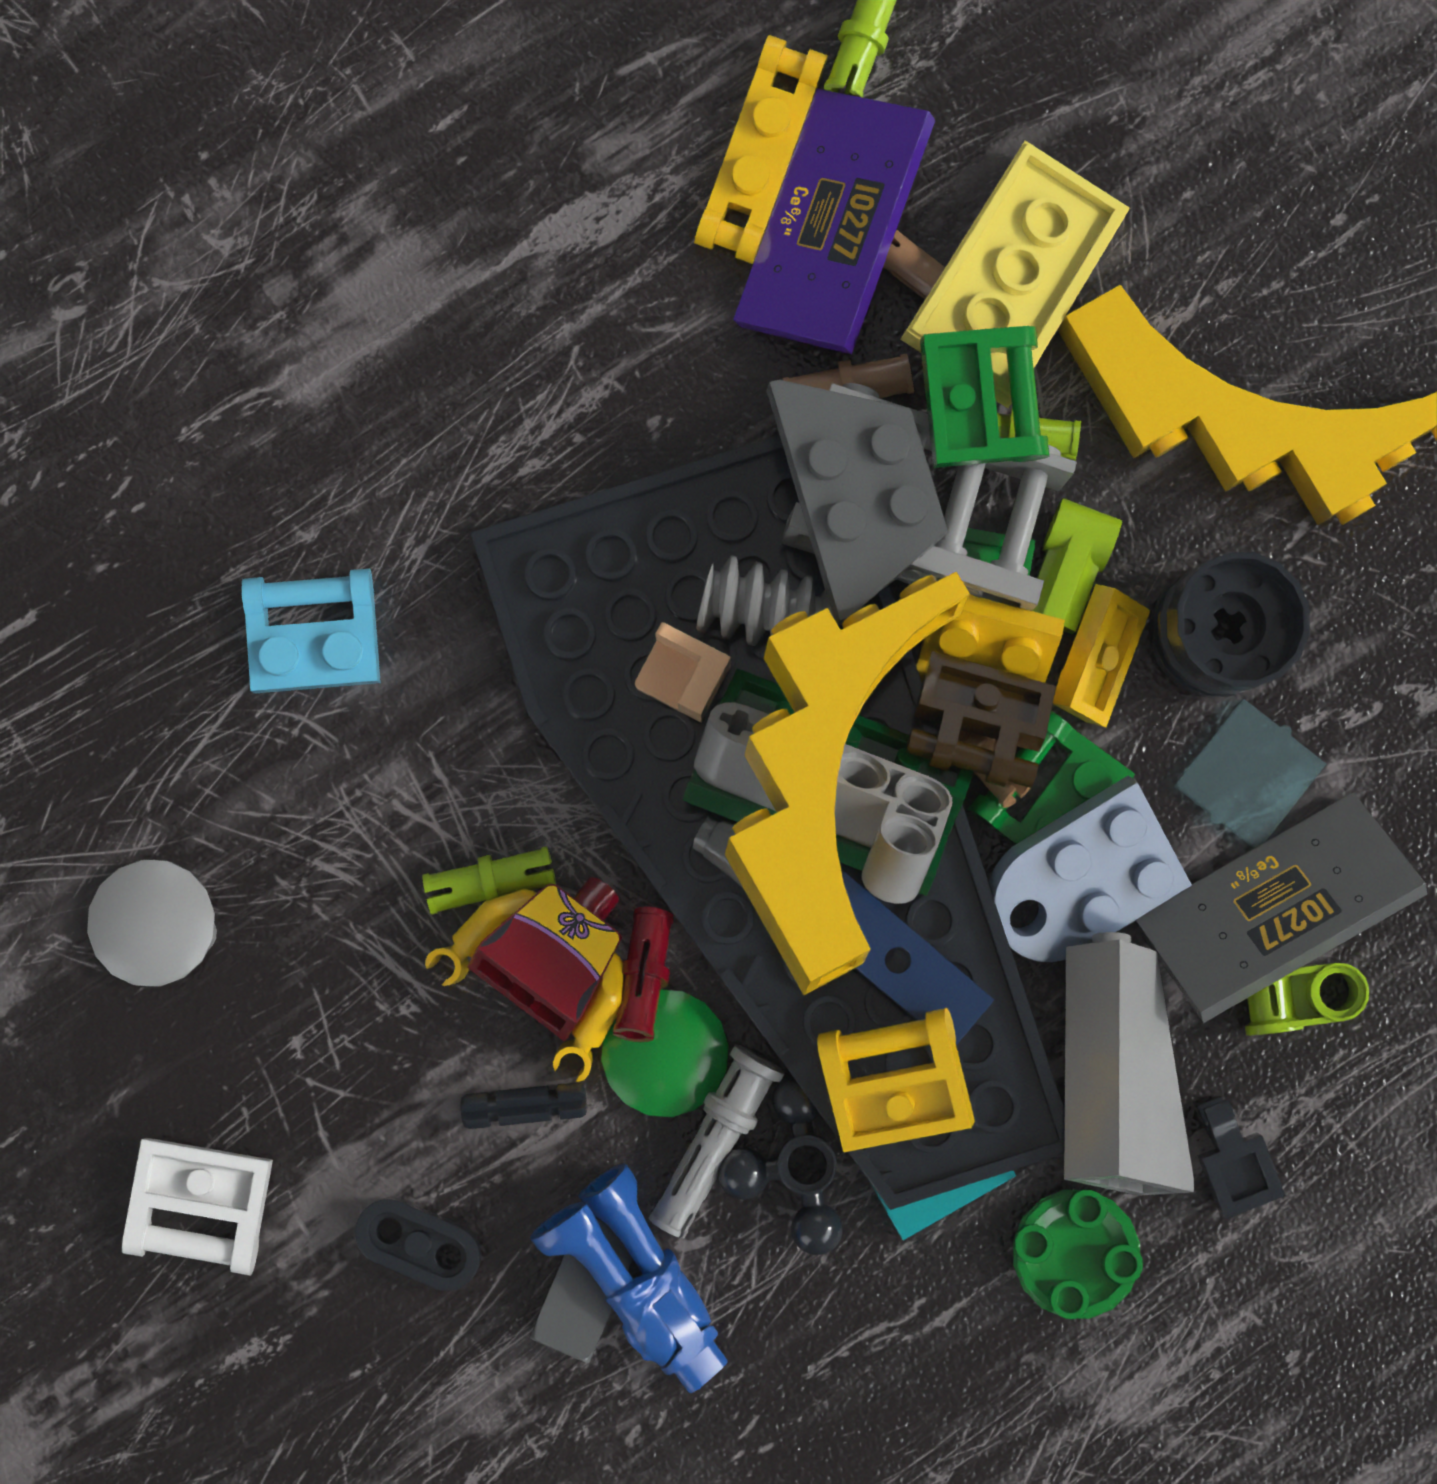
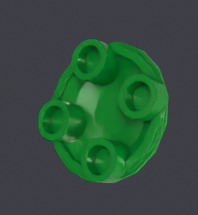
M661 989L654 1024V1039L650 1042H633L615 1036L613 1028L614 1024H616V1017L603 1040L601 1062L610 1087L626 1105L650 1116L675 1117L696 1110L704 1103L709 1092L716 1093L727 1071L729 1045L721 1021L705 1002L684 991Z
M1062 1190L1040 1199L1023 1216L1013 1239V1266L1023 1290L1040 1308L1065 1319H1090L1114 1309L1131 1292L1134 1282L1140 1277L1143 1269L1140 1241L1131 1219L1113 1200L1092 1190Z

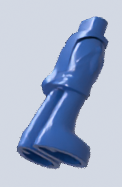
M624 1163L616 1165L598 1176L580 1192L578 1197L582 1202L564 1207L550 1216L534 1230L530 1239L536 1248L546 1256L571 1255L575 1257L598 1283L605 1294L604 1300L613 1308L622 1321V1328L629 1344L641 1354L645 1361H653L658 1364L665 1375L674 1373L687 1392L693 1393L716 1375L727 1364L728 1360L713 1341L717 1337L718 1331L714 1326H709L712 1321L702 1299L681 1271L673 1251L668 1248L662 1250L649 1228L637 1203V1181L633 1173ZM595 1217L610 1227L628 1251L642 1275L636 1278L631 1277L605 1237Z

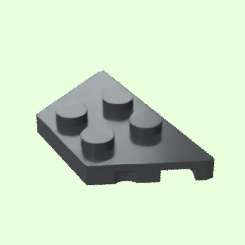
M783 380L771 381L766 391L831 611L837 625H842L845 619L860 610L882 589L884 590L896 580L916 559L922 557L945 536L948 529L911 408Z

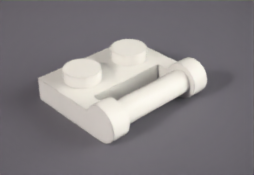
M151 1138L141 1139L124 1229L122 1253L143 1257L146 1251L219 1263L230 1265L232 1273L251 1276L258 1253L259 1233L273 1160ZM153 1208L236 1222L238 1225L235 1240L151 1225Z

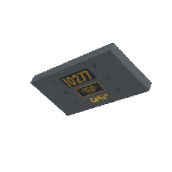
M1353 792L1195 882L1190 887L1136 919L1135 923L1143 938L1152 950L1157 951L1158 959L1199 1018L1205 1023L1427 895L1425 881Z

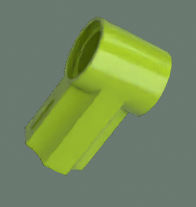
M1064 498L1060 500L1043 543L1042 551L1046 553L1037 579L1044 580L1038 605L1032 611L1064 619L1063 632L1070 634L1076 632L1090 598V592L1097 573L1103 572L1113 551L1122 520Z

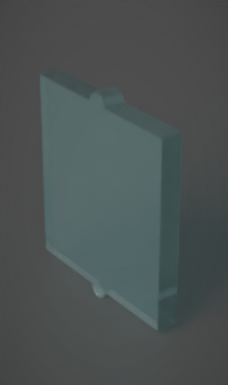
M1243 699L1174 786L1210 814V823L1214 825L1222 823L1255 849L1267 841L1325 767L1326 763L1291 736L1292 730L1288 725L1279 727Z

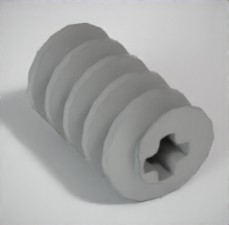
M730 555L720 571L714 570L713 564L711 566L696 629L698 632L705 633L717 617L720 618L722 637L729 640L739 626L744 624L747 644L755 646L766 630L770 631L772 636L771 630L773 627L792 614L805 611L810 617L825 608L829 609L832 616L833 614L826 590L823 591L820 597L815 596L813 577L806 574L797 588L791 590L789 588L787 569L781 568L771 583L767 584L764 583L762 563L755 562L747 575L740 577L737 557Z

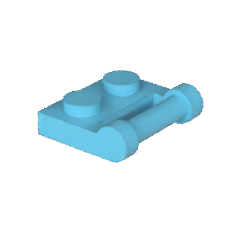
M370 568L350 570V576L273 583H265L263 577L242 579V602L246 620L251 692L266 693L380 683L374 589ZM352 601L354 619L269 626L268 608Z

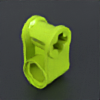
M1324 962L1304 965L1247 998L1251 1022L1245 1025L1246 1035L1288 1032L1304 1029V1026L1341 1022L1355 1018L1365 1009L1369 1000V986L1366 977L1357 968L1344 963ZM1337 973L1347 982L1349 995L1346 1002L1340 1008L1332 1010L1327 1008L1322 1002L1320 986L1328 975Z

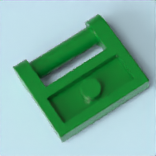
M1016 326L923 334L920 339L933 468L1006 461L1028 462L1050 457L1048 436L1041 435L1032 357V350L1038 348L1036 327ZM1000 352L1007 355L1015 437L1000 438L991 353Z
M1051 711L1046 737L1040 751L1037 752L1020 747L1015 757L1032 761L1039 765L1055 743L1067 751L1069 755L1021 821L1018 822L1006 812L1007 808H1003L1000 805L998 799L990 790L985 796L978 794L968 807V811L1010 843L1016 845L1129 775L1133 778L1135 773L1073 729L1059 715ZM1014 792L1012 796L1015 798L1017 793Z

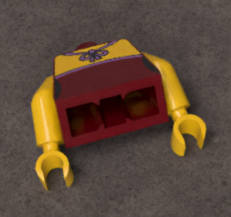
M590 877L574 897L559 886L549 883L538 893L528 889H521L487 900L452 936L454 944L430 952L425 960V966L427 969L434 967L443 955H447L453 960L455 965L454 973L444 981L443 986L460 982L465 978L470 969L564 1041L557 1049L554 1057L553 1068L555 1071L564 1055L575 1053L581 1056L584 1061V1067L581 1068L575 1082L583 1081L589 1075L592 1066L593 1055L591 1049L592 1047L597 1048L601 1046L617 1017L622 1003L624 985L623 963L620 956L615 952L622 936L616 929L604 921L619 902V897L608 884L600 879ZM571 1032H572V1034H573V1036L575 1037V1039H574V1040H568V1041L565 1042V1040L568 1038V1036H569V1035L571 1034Z

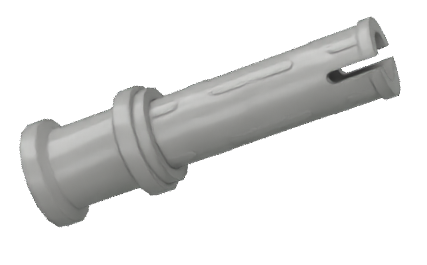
M735 1044L730 1055L734 1061L716 1093L709 1092L706 1096L703 1110L707 1115L674 1172L662 1198L649 1216V1220L654 1225L673 1236L685 1238L697 1211L718 1177V1170L722 1161L731 1152L741 1133L748 1134L749 1130H754L759 1121L755 1113L772 1082H780L785 1074L779 1066L743 1046Z

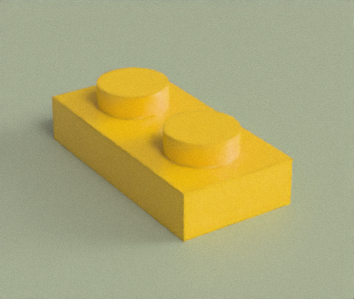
M1095 584L1087 608L1082 615L1080 626L1067 661L1059 675L1053 704L1086 723L1107 727L1150 610L1116 588Z

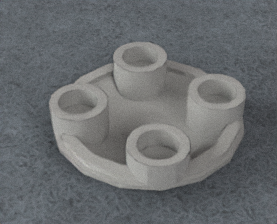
M140 860L118 868L99 886L89 906L87 933L95 956L112 975L133 985L163 986L184 978L203 961L207 951L216 940L217 929L214 924L215 912L208 892L190 871L170 861Z

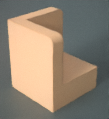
M661 622L655 633L657 641L635 681V686L637 690L702 723L731 667V657Z

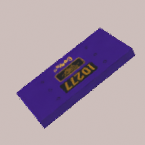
M816 89L733 319L740 327L852 355L935 123V119L929 111Z

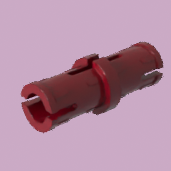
M638 907L634 909L633 913L634 922L627 960L622 961V973L624 974L623 995L616 1024H614L613 1034L628 1041L650 1042L653 1041L655 1034L654 1024L660 990L667 987L670 971L665 967L670 929L674 918L672 913L660 908ZM648 952V958H647V960H646L645 971H644L645 976H644L643 988H642L641 996L639 997V992H640V988H641V985H642V979H643V969H644L645 957H646V953Z

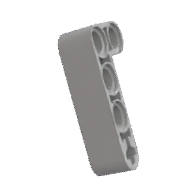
M723 703L715 706L710 712L695 757L694 769L708 784L775 810L744 756L748 738L754 734L752 727L769 714L738 703ZM845 744L837 777L835 802L836 835L871 848L862 870V881L865 888L872 895L894 904L907 903L914 900L930 867L952 807V797L942 783L929 776Z

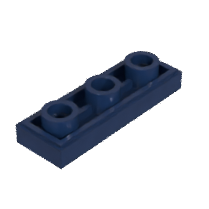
M843 872V883L851 907L871 949L864 963L855 969L916 1021L925 1019L926 1012L948 1008L954 1024L957 1045L992 1004L994 999L846 872ZM900 949L907 955L908 967L903 973H893L886 967L885 956L889 950Z

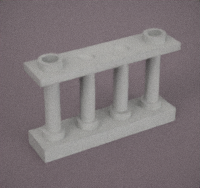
M832 383L829 391L898 405L879 399V394L875 390L861 384L846 383L843 386ZM911 409L923 450L931 451L928 414ZM1048 445L1050 457L1028 462L1006 461L958 466L944 515L948 529L947 533L922 557L916 559L896 580L912 584L923 577L933 575L936 581L957 571L970 595L1032 611L1038 605L1044 580L1028 576V570L1024 567V562L1044 490L1046 487L1060 491L1074 474L1077 462L1061 457V452L1057 448ZM985 468L1021 479L999 559L992 560L991 564L968 557L967 550L962 547ZM796 502L787 519L781 543L815 554L800 503Z

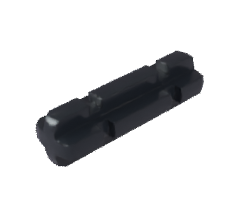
M577 1082L558 1084L555 1090H549L547 1085L496 1091V1096H489L488 1092L466 1094L461 1097L460 1102L462 1123L467 1129L490 1127L491 1122L499 1121V1126L551 1121L552 1116L560 1115V1120L581 1118L587 1113L586 1089L582 1083Z

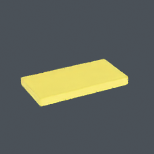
M1024 141L900 340L921 353L920 339L923 334L1034 326L1036 327L1038 348L1032 350L1033 366L1035 367L1130 208L1032 144ZM1000 352L991 353L995 398L998 403L1009 408L1012 402L1007 355Z

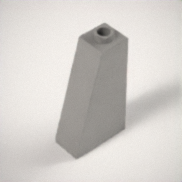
M1103 932L1092 935V943L1066 947L1064 1180L1139 1196L1194 1192V1177L1157 951L1132 944L1131 936L1125 933Z

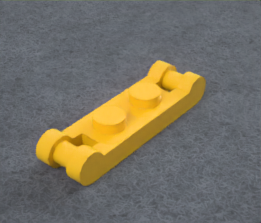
M768 35L754 78L694 240V244L711 250L716 244L736 251L735 258L751 264L755 261L828 59V55L811 49L806 55L786 48L787 41ZM778 72L799 79L794 94L772 87ZM728 208L750 216L745 228L724 221Z

